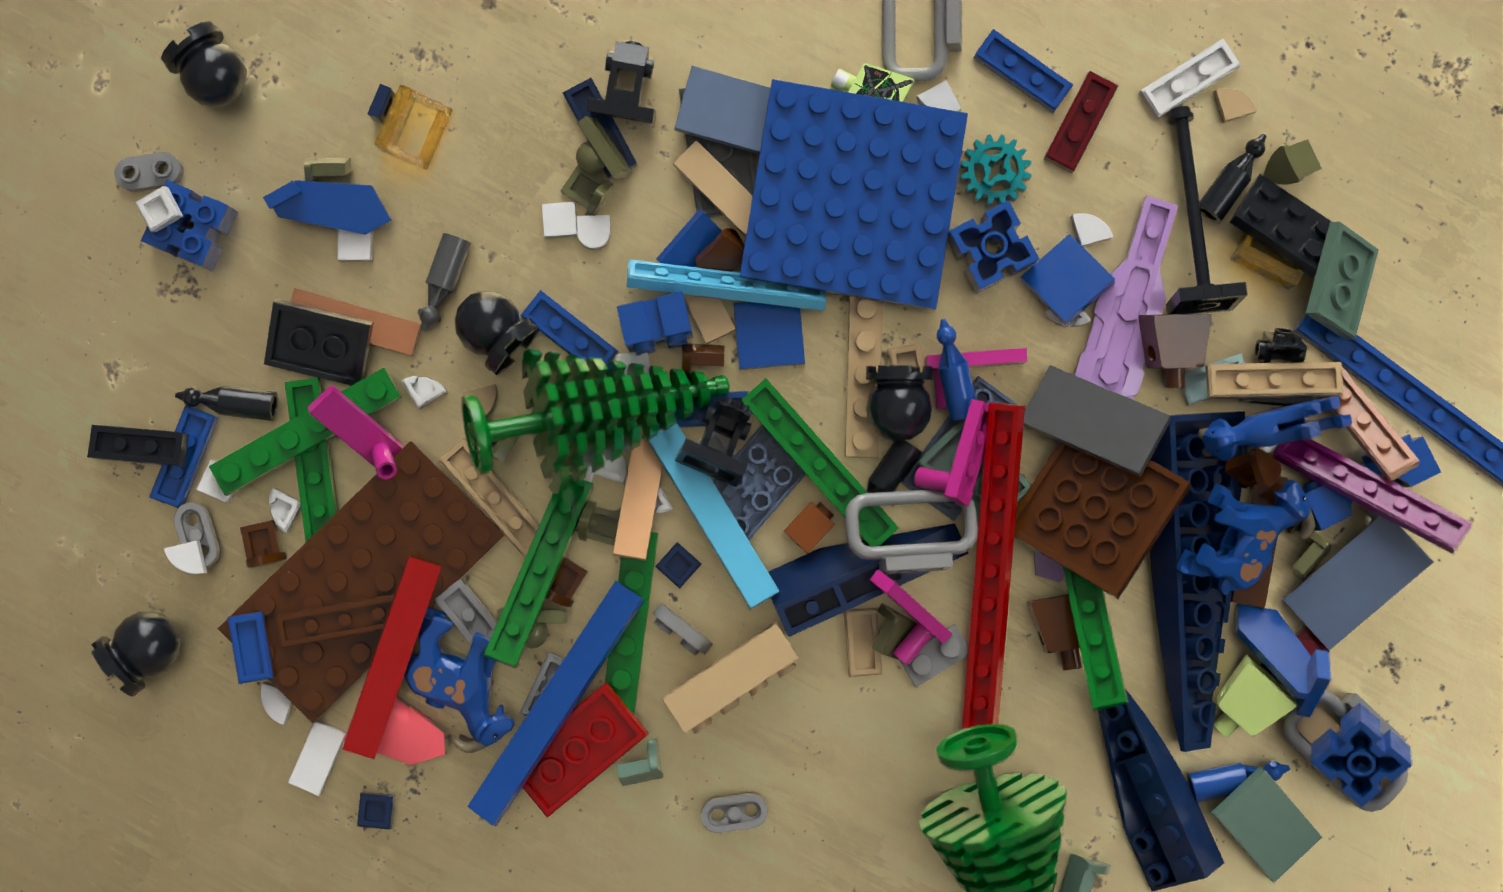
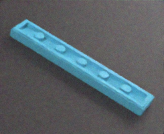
M638 260L628 261V288L670 293L682 291L683 294L822 311H824L826 305V294L824 291L739 277V272Z
M676 422L665 431L663 429L660 430L657 436L648 440V443L746 605L751 610L778 594L779 589L710 476L675 461L679 449L686 439Z

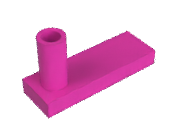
M1027 348L961 353L968 361L969 368L1018 365L1028 361ZM941 354L927 355L924 358L925 366H932V371L934 372L936 409H947L938 369Z
M331 385L308 406L309 413L373 465L381 479H391L395 476L397 467L393 457L403 449L402 443L336 387Z
M971 399L951 473L919 467L914 478L917 487L945 492L944 496L957 505L969 507L985 452L989 405L984 401Z
M879 569L869 579L917 622L915 627L893 652L904 664L908 666L933 636L943 644L950 638L952 633Z

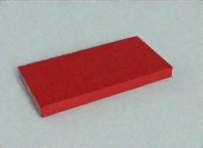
M606 682L574 708L522 788L548 818L643 740L649 732Z

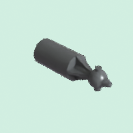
M443 233L425 282L428 284V306L418 310L422 331L426 332L431 325L440 322L441 317L437 308L450 292L454 293L471 245L470 242L447 233Z

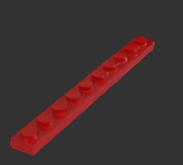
M993 402L989 403L962 729L977 725L999 724L1025 416L1024 405Z

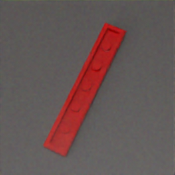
M408 556L344 739L342 750L375 759L441 566Z

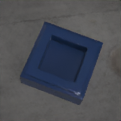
M379 85L367 113L373 121L382 125L386 124L397 98L394 91L388 86Z
M677 542L655 567L680 589L702 563Z
M361 792L357 827L392 829L395 795Z

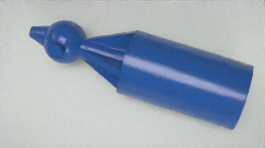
M941 319L936 337L938 342L944 346L938 369L950 420L966 419L971 399L976 400L968 361L954 345L957 337L955 329L949 326L946 319Z
M1270 761L1264 765L1263 769L1266 770L1274 781H1277L1284 773L1290 770L1289 765L1279 764L1276 761ZM1235 763L1188 773L1187 783L1198 803L1229 796L1258 767Z

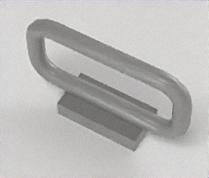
M882 0V60L884 69L910 77L914 81L931 80L940 75L946 67L948 50L949 52L962 51V0H935V58L933 64L926 68L899 67L895 59V0Z
M931 489L857 495L849 502L845 513L846 535L849 547L855 555L862 559L880 560L879 570L885 575L945 571L953 567L952 555L967 552L974 546L977 540L978 523L974 501L971 498L969 507L960 505L963 510L965 534L959 541L869 547L864 545L860 539L858 514L862 508L868 506L951 502V500L944 496L945 492Z
M1325 691L1318 702L1327 705L1340 719L1357 704L1361 703L1380 720L1381 732L1383 734L1391 729L1404 742L1407 741L1358 694L1347 693L1340 700L1334 694ZM1295 707L1284 719V734L1289 743L1311 763V745L1297 731V723L1303 716L1297 715ZM1406 770L1397 779L1390 782L1378 796L1370 800L1363 807L1342 791L1341 778L1339 776L1335 777L1332 781L1328 777L1326 778L1355 806L1364 811L1374 812L1382 810L1389 805L1402 791L1407 783L1408 771Z

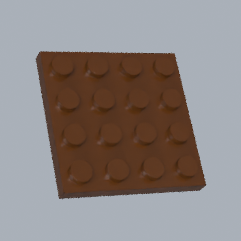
M1059 442L1017 507L1014 538L1118 600L1191 488V483L1151 460L1147 464L1142 476L1138 477Z

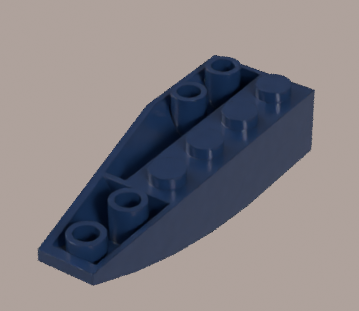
M953 523L893 534L880 546L959 541L962 537L956 524ZM861 540L864 545L869 546L865 540ZM848 543L819 548L769 571V575L779 589V593L771 597V600L788 637L884 594L882 590L869 580L879 569L880 560L862 559L854 554ZM967 551L965 553H961L958 555H952V560L954 561L964 555L969 554V552ZM929 572L886 574V576L901 586Z

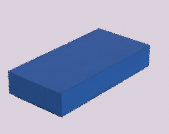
M698 210L656 260L663 264L695 267L697 265L695 257L712 243L722 230L704 212Z
M260 611L228 617L238 683L243 684L274 678L264 612Z

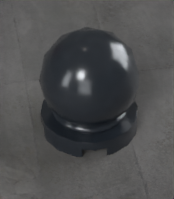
M212 21L198 23L187 29L190 36L182 40L178 45L172 40L163 51L161 60L170 73H180V81L187 95L199 104L208 107L228 106L242 95L246 83L247 69L239 53L231 46L221 44L224 36L219 27H216Z
M480 291L470 294L459 305L454 320L456 334L463 346L474 354L487 355L485 367L496 375L509 368L515 362L511 356L521 346L527 350L540 332V329L531 318L520 322L519 311L511 299L496 291Z
M912 365L878 366V372H876V367L866 366V380H874L873 383L876 385L869 393L866 405L868 421L875 432L885 439L898 442L913 439L922 433L930 421L932 412L930 395L923 387L924 380H932V366H922V372H920V367H912Z
M138 612L121 622L115 630L113 640L106 636H101L92 643L91 646L95 649L91 652L106 676L110 677L112 674H115L124 683L119 689L128 696L134 697L145 688L143 677H156L166 672L177 660L181 640L176 626L165 615L156 612Z

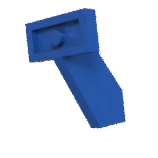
M296 180L263 197L269 209H274L280 218L365 235L392 220L372 185Z
M1237 604L1235 608L1237 636L1296 698L1297 715L1310 717L1331 681L1329 652L1315 650L1311 657L1277 610Z

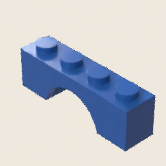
M1410 434L1401 437L1419 459V466L1393 480L1394 483L1404 488L1412 487L1441 473L1423 436L1411 438ZM1367 454L1361 457L1363 463L1360 465L1385 477ZM1314 480L1302 486L1303 492L1310 502V508L1315 520L1314 531H1322L1352 516V500Z

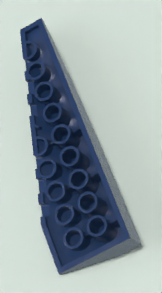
M1245 411L1170 415L1171 421L1150 459L1191 483V488L1150 550L1161 652L1180 751L1182 752L1211 747L1216 704L1212 702L1213 692L1220 683L1221 673H1217L1216 670L1219 653H1224L1225 639H1221L1223 623H1228L1232 591L1228 592L1227 595L1219 591V577L1215 578L1211 575L1200 577L1184 574L1177 570L1176 567L1184 549L1196 555L1202 544L1210 545L1215 552L1220 550L1221 541L1229 526L1214 520L1216 514L1220 513L1223 509L1207 502L1215 484L1217 483L1228 488L1232 497L1238 501L1241 498L1242 488L1246 489L1244 485L1225 472L1227 460H1220L1214 455L1210 457L1204 456L1202 453L1204 448L1203 440L1199 439L1198 433L1200 429L1208 428L1213 421L1218 419L1225 420L1231 427L1237 426L1245 420ZM1236 446L1235 455L1232 458L1247 453V446Z

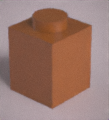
M810 502L783 532L808 554L835 525L830 520L834 514L821 502L816 506Z

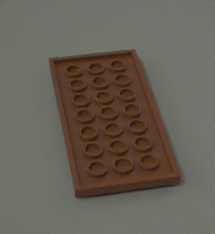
M412 441L393 457L397 467L394 477L391 479H381L376 474L231 615L237 616L260 611L264 612L274 678L268 680L312 723L370 668L382 631L281 648L275 615L395 594L408 556L441 566L428 605L431 608L436 603L435 599L468 572L504 536L499 528ZM227 619L217 629L232 643Z

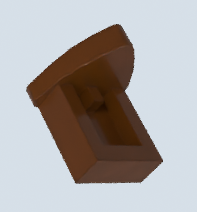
M726 228L695 257L696 264L705 269L733 272L742 263L745 244L736 230Z
M688 343L682 346L681 370H684L689 382L691 365L724 366L725 345Z
M1254 448L1250 452L1227 460L1225 472L1246 488L1258 484L1260 489L1274 485L1278 481L1282 470L1281 464L1260 448Z
M274 520L240 527L247 558V567H263L287 559L286 553L282 552L277 525Z
M564 557L546 599L561 606L571 607L574 602L571 599L588 571Z

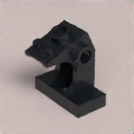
M616 41L614 52L608 51L606 57L605 71H610L606 98L602 100L589 97L587 104L588 112L655 124L657 111L641 107L645 78H652L654 59L649 58V47L634 41H627L625 43ZM620 69L637 72L634 92L616 88Z
M1275 328L1274 332L1264 331L1262 340H1257L1255 359H1259V363H1270L1271 359L1284 360L1285 363H1301L1305 360L1307 346L1303 343L1302 337L1295 334V331L1286 328ZM1314 397L1239 399V402L1286 406L1312 401Z
M726 397L724 402L718 401L715 407L709 405L702 419V423L707 426L700 444L686 438L679 449L675 461L736 487L744 477L748 464L734 459L733 453L738 440L745 441L751 429L752 423L748 420L752 414L747 412L749 406L736 402L729 397ZM713 431L730 438L725 453L708 446Z

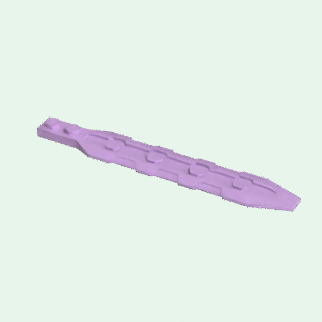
M1150 196L1144 197L1126 260L1111 273L1115 278V283L1097 298L1093 311L1095 318L1085 351L1080 354L1074 374L1077 377L1132 400L1139 393L1145 373L1142 370L1145 356L1139 315H1162L1166 296L1160 273V264L1178 208L1176 204ZM1034 550L1035 575L1061 582L1065 576L1063 566Z

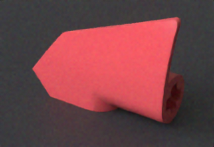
M396 698L377 753L410 765L446 754L445 733L434 726V721L425 713L413 706L408 707Z

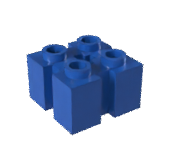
M167 180L165 186L172 193L183 217L156 233L150 232L147 226L141 241L175 257L178 254V257L213 272L223 249L216 244L220 233L229 235L238 211L205 195L202 198L194 191ZM190 221L194 223L192 230L186 228Z
M1009 200L986 211L981 217V224L976 225L974 219H971L948 232L947 240L957 259L965 256L969 263L964 273L975 294L998 284L1004 278L1003 271L1008 270L1010 276H1013L1033 266L1039 260L1028 236L1021 239L1018 237L1015 230L1021 222ZM987 241L991 245L997 244L999 246V249L995 252L996 255L987 252L985 249Z
M682 291L659 296L656 299L617 306L625 346L629 352H635L636 356L643 353L656 352V345L667 343L669 349L682 347L688 344L687 339L693 338Z
M1361 703L1357 704L1340 719V731L1338 733L1330 728L1311 744V763L1331 781L1339 776L1341 778L1342 791L1361 807L1382 791V779L1386 777L1393 782L1412 766L1410 746L1391 729L1383 734L1381 732L1380 720Z

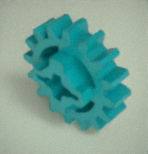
M1002 134L997 142L993 141L991 135H987L985 144H982L977 139L973 143L975 151L971 149L965 151L964 155L969 161H961L959 167L967 170L966 173L960 176V181L969 182L964 191L969 193L974 190L977 193L974 198L976 203L982 197L986 198V207H990L994 200H997L1000 205L1006 202V197L1014 202L1018 198L1015 190L1022 193L1026 190L1027 187L1022 181H1028L1031 178L1032 174L1024 171V169L1030 167L1031 160H1022L1026 149L1023 148L1017 151L1014 148L1017 140L1013 139L1009 144H1006L1005 136ZM991 150L1001 151L1000 154L991 156L984 153ZM1010 158H1012L1016 165L1017 175L1011 170ZM1000 160H1002L1003 163L1000 166L999 173L989 182L988 178L991 175V168L998 165ZM974 166H975V169L980 172V176H981V183H980V184L978 183V181H977L976 178H975V175H974ZM1002 186L1006 189L998 192L989 191L992 187Z

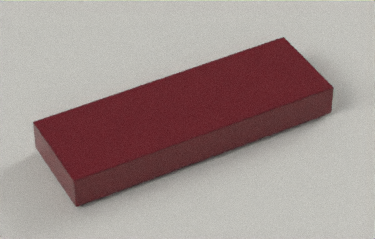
M1089 71L1043 159L1073 173L1119 85Z

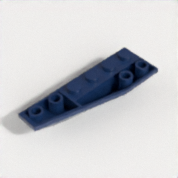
M1126 690L1129 704L1098 710L1125 833L1151 891L1205 879L1222 866L1224 860L1182 771L1154 726Z

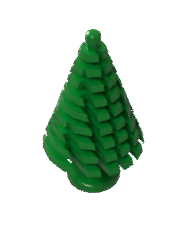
M527 349L523 353L522 379L529 378L523 392L526 409L534 407L531 414L487 422L481 402L475 395L463 396L461 409L467 446L478 476L492 471V442L537 434L533 440L537 457L545 455L540 464L544 479L553 477L549 488L553 494H558L568 488L569 481L577 483L586 478L588 466L592 468L591 473L603 468L605 465L603 455L606 460L613 462L622 456L623 449L631 451L638 447L641 442V430H643L642 438L644 441L657 436L659 431V424L657 423H662L664 431L669 429L676 423L675 411L678 418L680 417L681 420H684L693 413V400L698 410H701L710 404L711 396L728 394L730 384L724 375L707 380L703 372L696 371L690 373L689 382L684 370L673 368L670 369L669 379L667 372H663V368L659 366H650L649 373L645 374L644 365L636 363L629 364L627 376H625L624 371L627 367L622 361L611 360L608 361L606 366L602 359L589 357L585 362L584 359H579L577 355L571 354L567 355L565 360H559L561 354L555 352L545 353L544 361L539 362L543 354L539 350Z
M977 725L950 734L940 741L936 748L940 763L952 770H973L975 782L957 786L941 794L921 813L923 820L919 821L922 832L932 843L933 848L942 858L948 870L956 878L955 880L959 886L966 892H1054L1057 880L1055 869L1058 863L1062 838L1061 827L1064 824L1067 792L1063 785L1058 787L1059 781L1051 777L1045 779V775L1031 773L1022 778V773H1007L997 778L995 777L993 766L1013 755L1019 745L1015 729L1007 725Z

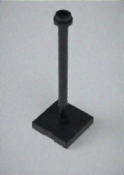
M1188 106L1175 107L1170 110L1171 115L1168 118L1169 123L1176 126L1197 286L1179 288L1166 303L1167 315L1233 311L1248 295L1246 282L1220 285L1210 282L1189 122L1194 119V115L1190 112V107Z

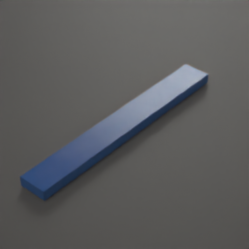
M1307 314L1304 315L1293 330L1297 335L1332 361L1341 362L1342 367L1503 487V442L1357 334L1355 340H1344Z
M617 581L614 582L467 806L492 826L499 824L644 603L645 600Z

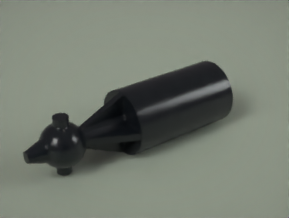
M1265 134L1247 142L1245 146L1246 153L1224 166L1199 201L1201 214L1215 223H1221L1249 184L1254 158L1261 157L1265 152L1267 137Z
M221 386L201 393L195 387H189L182 392L175 393V398L182 400L189 407H195L201 403L223 416L274 421L278 407V394L275 391Z
M906 440L894 441L869 477L867 492L897 491L923 452Z

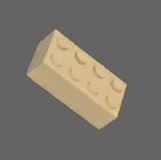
M775 621L665 694L663 701L684 733L692 729L696 734L712 723L711 716L718 711L725 715L740 705L738 698L749 692L751 696H754L768 686L766 679L775 673L782 677L797 667L794 661L799 657Z

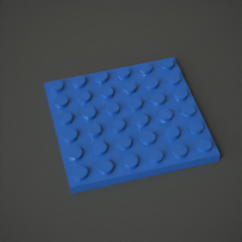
M772 79L739 277L935 310L968 113Z

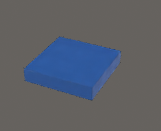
M1070 234L1020 277L1021 282L1065 326L1115 283V278Z
M755 302L734 303L739 370L805 364L800 308Z

